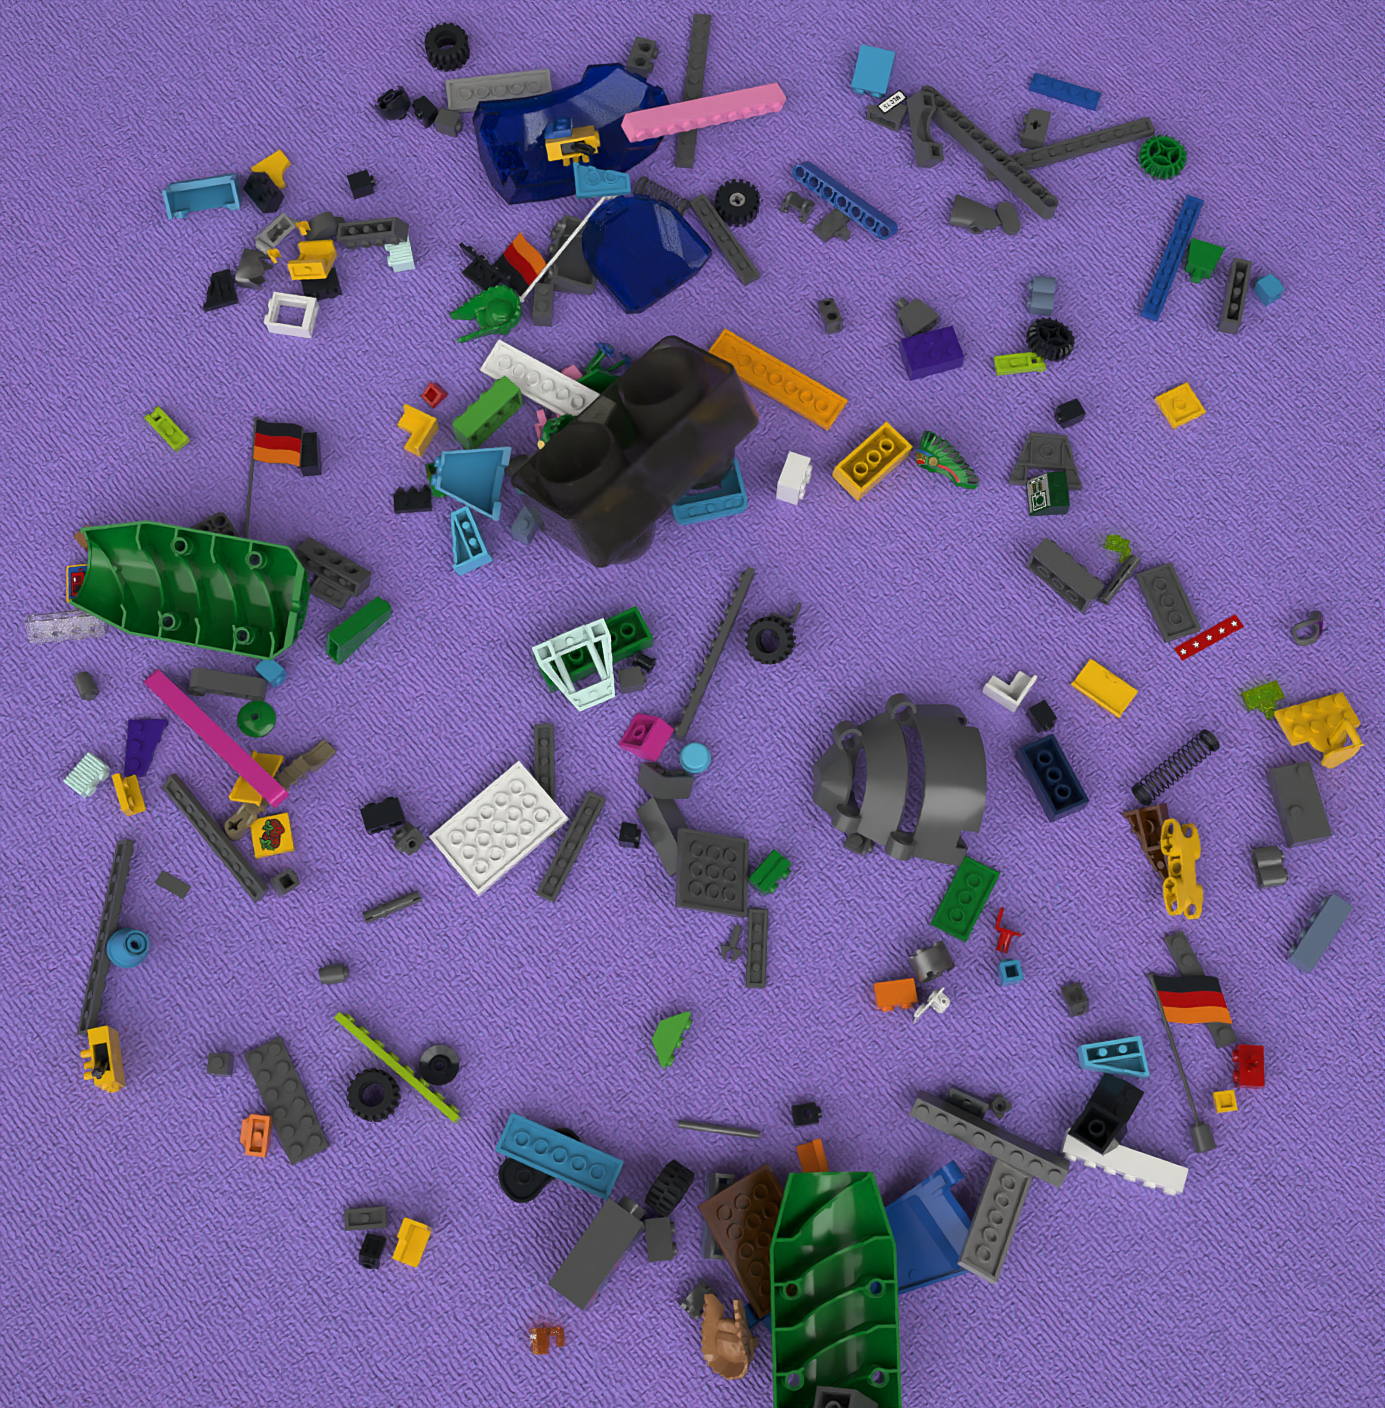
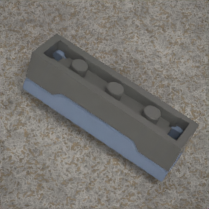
M707 1174L705 1200L735 1182V1175ZM704 1220L701 1258L726 1260Z

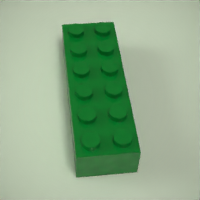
M637 606L605 620L611 635L612 665L638 653L640 650L643 651L654 645L653 637ZM599 640L594 645L606 668L602 642ZM587 645L561 655L572 683L598 672ZM533 654L534 661L550 693L559 690V688L554 684V682L539 666L536 657ZM549 661L548 663L563 682L555 661Z

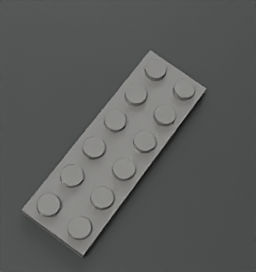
M549 69L445 80L448 110L456 113L553 103Z
M996 1157L994 1158L957 1262L958 1265L993 1285L997 1283L1033 1178L1031 1174Z

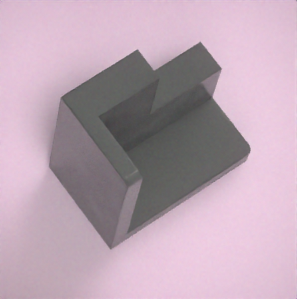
M642 762L637 784L657 799H688L695 777L685 770H668L658 762Z

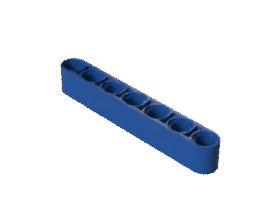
M804 161L793 167L792 175L797 181L879 239L886 240L897 234L898 226L892 219L811 162Z

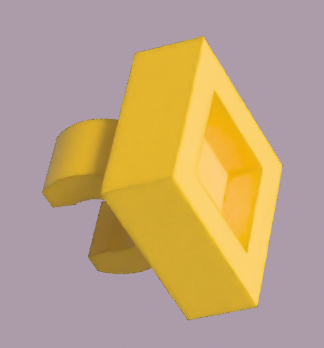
M1234 1090L1212 1093L1216 1114L1238 1110Z

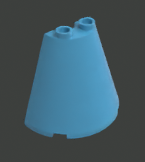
M512 447L442 451L441 455H436L434 467H437L436 474L432 475L431 485L492 520L499 521L502 504L499 502L504 469L509 466Z

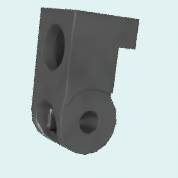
M829 298L818 301V309L822 316L826 334L841 332L843 330V320L834 299Z

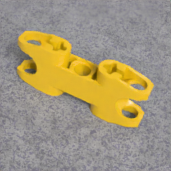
M1167 819L1163 823L1161 833V850L1164 855L1168 856L1169 877L1163 883V897L1166 910L1170 916L1181 915L1184 911L1187 919H1199L1202 913L1203 888L1201 884L1196 882L1195 861L1198 860L1201 854L1198 830L1194 823L1183 824L1180 827L1177 819ZM1173 823V834H1170L1168 828ZM1188 828H1191V835L1187 838L1186 832ZM1177 900V909L1173 911L1172 905ZM1191 904H1194L1196 908L1193 915L1190 912Z

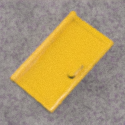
M1092 658L1071 683L1072 687L1117 718L1121 717V714L1138 693V690Z
M253 750L250 755L272 778H274L279 766L284 761V756L257 753L256 750ZM241 776L237 779L228 796L231 801L255 803L257 806L261 805L263 799Z

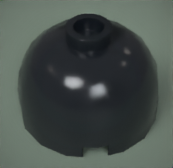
M397 86L398 90L395 91L393 88L389 89L378 98L379 104L374 106L383 118L387 120H402L407 116L411 102L403 86Z

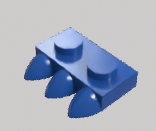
M566 116L558 117L557 120H554L545 128L544 139L572 136V119Z

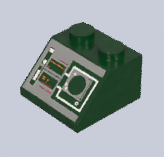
M1066 471L1047 472L1026 481L1029 516L1067 514L1070 502Z

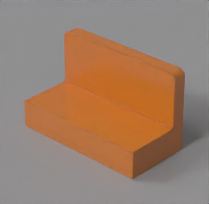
M821 1138L796 1147L803 1172H829Z

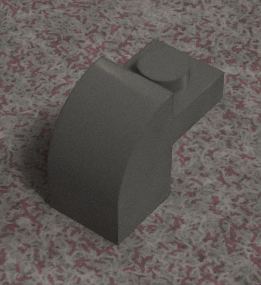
M332 212L318 214L308 222L311 230H306V236L309 241L328 240L331 235H337L339 223H345L343 217H334Z

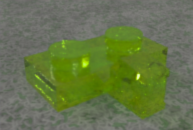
M1277 680L1240 694L1247 711L1250 712L1258 709L1259 712H1263L1267 721L1275 718V702L1283 700L1285 697Z

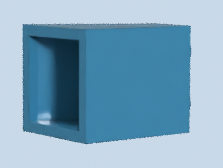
M861 44L851 84V89L854 90V93L859 95L869 93L871 97L881 99V96L886 97L896 59L895 52Z

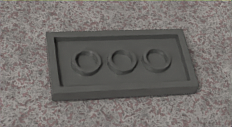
M1171 562L1136 574L1135 578L1164 643L1200 632L1201 627Z

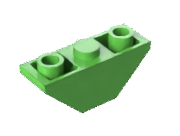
M688 1011L661 1020L652 1037V1043L663 1070H666L667 1066H672L676 1057L673 1053L676 1048L680 1049L684 1038L681 1036L684 1030H689L693 1022L690 1019L691 1013Z

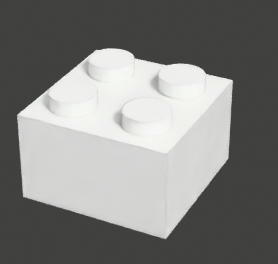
M789 451L777 484L776 499L798 505L799 499L803 500L806 484H809L812 476L813 466L810 465L811 458Z

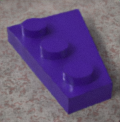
M128 719L125 777L132 775L137 777L146 776L153 760L155 749L161 741L163 730L169 722L167 719Z

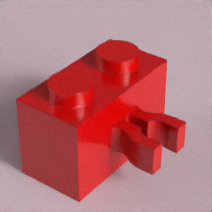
M1242 1044L1235 1046L1231 1054L1232 1062H1235V1070L1232 1071V1081L1235 1082V1088L1261 1089L1265 1087L1264 1046Z

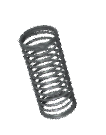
M642 176L634 187V197H638V199L645 201V203L652 205V207L659 211L662 210L663 213L665 212V214L672 216L677 221L684 217L689 207V200L686 198L682 199V196L679 197L678 194L672 193L669 189L662 188V185L655 184V181L652 182L651 179L649 180L645 176ZM651 181V183H650V185H649V187H648L646 193H645L644 196H643V193H644V191H645V189H646L648 183ZM654 183V186H653V188L651 189L650 194H649L648 197L646 198L647 193L649 192V190H650V188H651V185ZM657 185V189L655 190V192H654L652 198L650 199V196H651V194H652V192H653L655 186ZM660 188V191H659V193L657 194L656 199L653 201V199H654V197H655V195H656L658 189ZM664 189V192L661 195L660 200L657 202V199L660 196L661 191ZM667 191V194H666V196H665L663 202H662L661 205H660V202H661V200H662V198H663L665 192ZM671 192L670 197H669V199L667 200V203H666L665 206L663 207L665 200L667 199L669 193ZM674 195V198L672 199L669 207L667 208V205L671 197ZM677 197V200H676V202H675L673 208L670 210L671 205L673 204L675 198ZM681 198L680 203H679L677 209L674 211V208H675V206H676L678 200Z

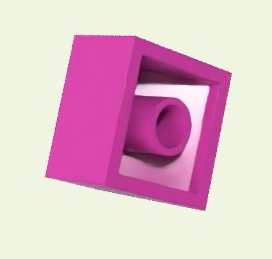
M636 713L618 746L644 760L656 762L666 743L670 740L674 729L660 717Z

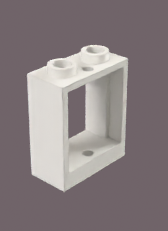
M274 292L272 298L269 299V312L264 318V324L267 326L268 331L311 339L319 310L317 299ZM280 305L306 309L302 327L276 323Z

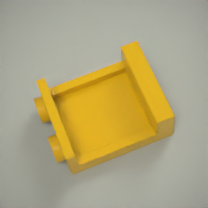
M333 240L300 241L298 244L300 249L298 259L290 260L287 264L292 280L327 278L337 257Z

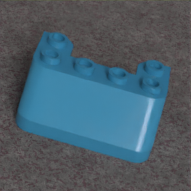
M737 458L733 459V469L723 472L720 477L722 489L686 497L684 486L679 482H670L668 473H664V486L670 511L677 524L688 525L736 515L746 511L748 500Z

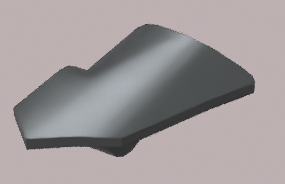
M958 194L956 195L949 225L962 228L967 227L970 233L982 234L984 229L993 230L1001 224L992 208Z

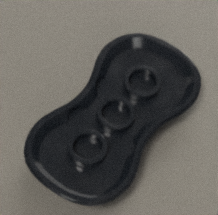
M559 1128L554 1130L581 1142L580 1138L570 1129ZM507 1158L502 1163L498 1172L499 1182L503 1191L511 1200L517 1203L533 1200L549 1182L557 1179L512 1158Z

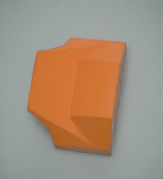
M251 1113L248 1118L242 1120L240 1142L245 1147V1155L267 1156L272 1133V1115Z

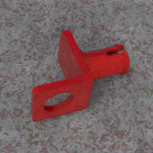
M1000 907L994 930L1000 933L995 950L1001 952L1002 949V953L1008 954L1011 938L1014 936L1021 937L1022 934L999 927L1004 908Z

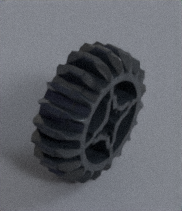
M1042 317L1034 321L1028 328L1026 343H1028V348L1032 349V353L1037 354V358L1042 357L1044 361L1048 359L1050 362L1056 361L1058 363L1071 354L1075 344V337L1072 336L1073 331L1068 330L1069 326H1064L1063 322L1057 321V318L1052 320L1051 317L1048 319Z

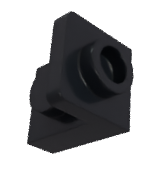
M367 1233L359 1252V1265L366 1269L378 1270L387 1238Z

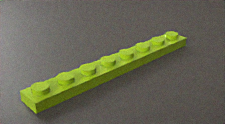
M340 1012L337 1013L334 1018L452 1122L457 1124L461 1120V1117L458 1115L460 1111L452 1104L447 1106L443 1102L445 1098L437 1091L432 1093L428 1089L430 1085L424 1079L420 1078L417 1080L413 1076L415 1072L409 1066L405 1065L402 1067L398 1063L400 1059L393 1052L387 1054L383 1050L385 1046L378 1039L371 1040L368 1037L370 1033L363 1026L356 1027L353 1024L355 1019L347 1012L345 1015Z

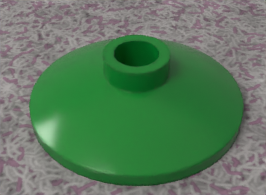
M264 701L249 702L239 711L237 718L238 726L249 737H263L275 726V711ZM257 714L258 718L253 720L252 716Z

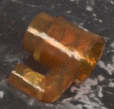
M562 1327L529 1329L532 1355L549 1354L550 1336H556L557 1347H565V1335Z

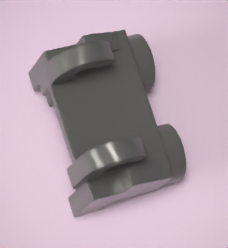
M790 191L782 202L780 212L788 213L789 209L787 208L791 206L800 211L801 216L799 220L805 224L815 208V203L812 200L801 198L797 192Z
M701 1278L697 1280L696 1287L686 1298L683 1297L682 1300L679 1299L677 1301L694 1320H697L703 1314L704 1294L713 1293L718 1297Z

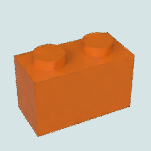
M914 978L874 983L873 985L876 1010H882L883 1013L894 1011L893 1008L901 1007L902 1010L914 1008L913 1005H916L918 1002Z

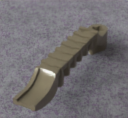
M324 739L312 750L300 755L297 760H293L292 764L288 767L286 766L274 779L289 792L292 784L297 786L299 778L306 780V772L314 773L332 758L336 750ZM264 798L260 806H257L255 803L243 802L239 810L225 822L226 836L230 840L237 841L241 839L247 829L257 820V814L265 812V807L270 804Z

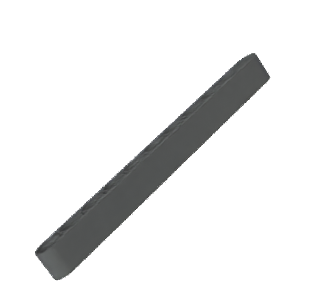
M929 85L921 88L920 91L934 93L936 110L931 118L1041 218L1051 219L1054 217L1058 199L935 88Z

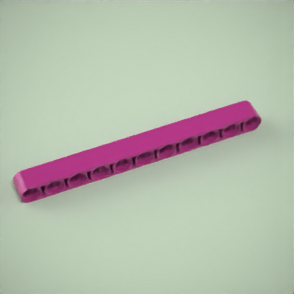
M158 668L143 681L271 806L276 809L290 795Z

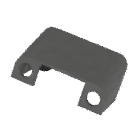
M564 214L561 220H557L555 228L551 230L550 238H552V243L548 247L547 254H550L546 264L550 262L583 219ZM587 221L549 267L542 283L554 284V290L559 292L591 295L595 290L597 274L593 273L596 252L603 241L605 226Z

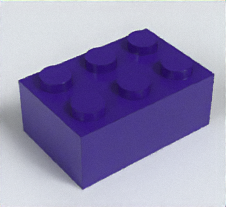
M953 325L900 340L899 352L910 381L962 367L964 355Z

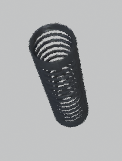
M1207 729L1201 730L1196 737L1187 742V745H1183L1182 749H1178L1177 752L1173 753V756L1168 757V760H1164L1163 763L1159 764V767L1154 768V771H1150V775H1146L1145 779L1142 778L1140 782L1131 787L1135 798L1144 806L1150 805L1152 800H1156L1155 795L1160 797V792L1165 793L1164 788L1169 789V784L1174 785V781L1178 782L1179 777H1184L1183 773L1188 774V770H1193V766L1197 767V762L1202 763V759L1207 758L1206 754L1211 756V751L1215 752L1218 750L1220 744L1217 738ZM1198 740L1206 746L1210 754L1200 746ZM1193 744L1203 752L1205 758L1198 753ZM1189 748L1192 749L1198 755L1200 761H1198L1192 755ZM1184 751H1185L1186 753H1188V754L1192 757V759L1195 761L1196 765H1194V764L1187 758V756H1186V754L1184 753ZM1180 756L1189 763L1191 769L1185 765ZM1176 760H1178L1184 766L1186 772H1184L1179 767ZM1171 763L1180 771L1182 776L1173 769ZM1167 768L1175 774L1177 780L1171 776ZM1162 771L1168 775L1172 783L1165 778ZM1157 775H1159L1166 782L1168 787H1166L1159 780ZM1149 776L1152 782L1147 780L1146 777ZM1153 779L1156 780V781L1160 784V786L1162 787L1163 791L1160 790V789L1157 787V785L1154 783ZM1148 782L1157 790L1159 795L1151 789ZM1144 787H1146L1151 792L1154 799L1149 795V793L1145 790Z

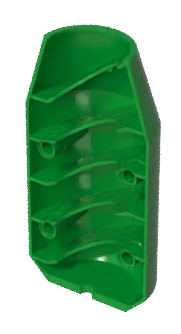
M148 520L83 527L80 530L88 544V563L82 586L78 593L69 600V604L127 634L269 661L295 644L299 638L298 631L303 629L309 604L310 584L307 581L309 574L293 548L289 546Z
M789 1173L769 1247L773 1408H813L817 1386L854 1389L878 1403L877 1408H902L897 1251L874 1173ZM876 1281L877 1288L874 1292H871L870 1285ZM791 1284V1291L787 1294L786 1287ZM879 1371L878 1379L873 1380L874 1373ZM794 1374L792 1381L788 1383L789 1375Z

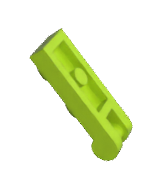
M1032 352L994 356L993 358L996 376L1033 371L1043 372L1047 369L1043 358H1037V354Z
M159 406L155 407L150 415L144 416L146 422L152 426L176 453L190 442L189 438Z

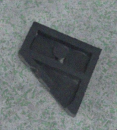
M230 269L212 273L211 284L207 290L206 304L204 303L203 305L205 312L239 303Z

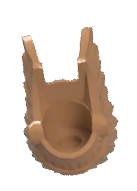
M713 1293L704 1294L705 1303L703 1304V1309L705 1312L701 1314L704 1320L701 1323L702 1330L700 1332L702 1335L700 1342L703 1345L700 1350L704 1354L703 1359L707 1361V1366L713 1368V1372L719 1373L721 1377H725L727 1380L742 1379L749 1370L750 1363L754 1359V1349L758 1345V1339L752 1336L747 1325L742 1302L740 1299L735 1298L733 1300L735 1319L725 1318V1305H722Z

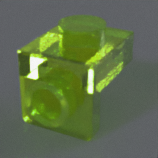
M1107 535L1103 548L1121 553L1119 563H1123L1125 558L1128 559L1131 548L1128 547L1130 540L1122 539L1119 535Z

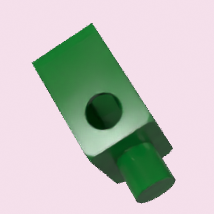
M1192 238L1187 248L1185 272L1192 274L1190 281L1198 284L1202 278L1209 279L1225 248Z

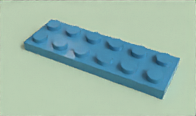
M513 1112L495 1148V1151L605 1200L609 1199L624 1165V1161Z

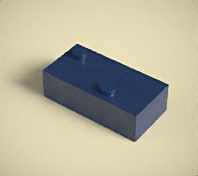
M1054 734L1018 749L1015 758L1050 823L1085 809L1089 799Z

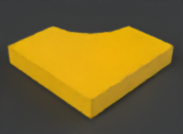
M279 149L251 167L252 172H266L274 184L281 190L286 187L283 181L284 172L291 164Z

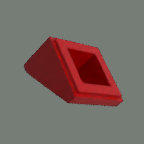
M430 382L420 397L432 408H435L449 394L438 383Z

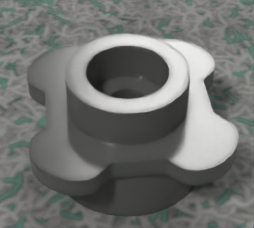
M996 1094L995 1099L990 1102L988 1110H992L996 1117L1001 1119L1004 1117V1113L1012 1108V1104L1003 1098L1002 1094Z

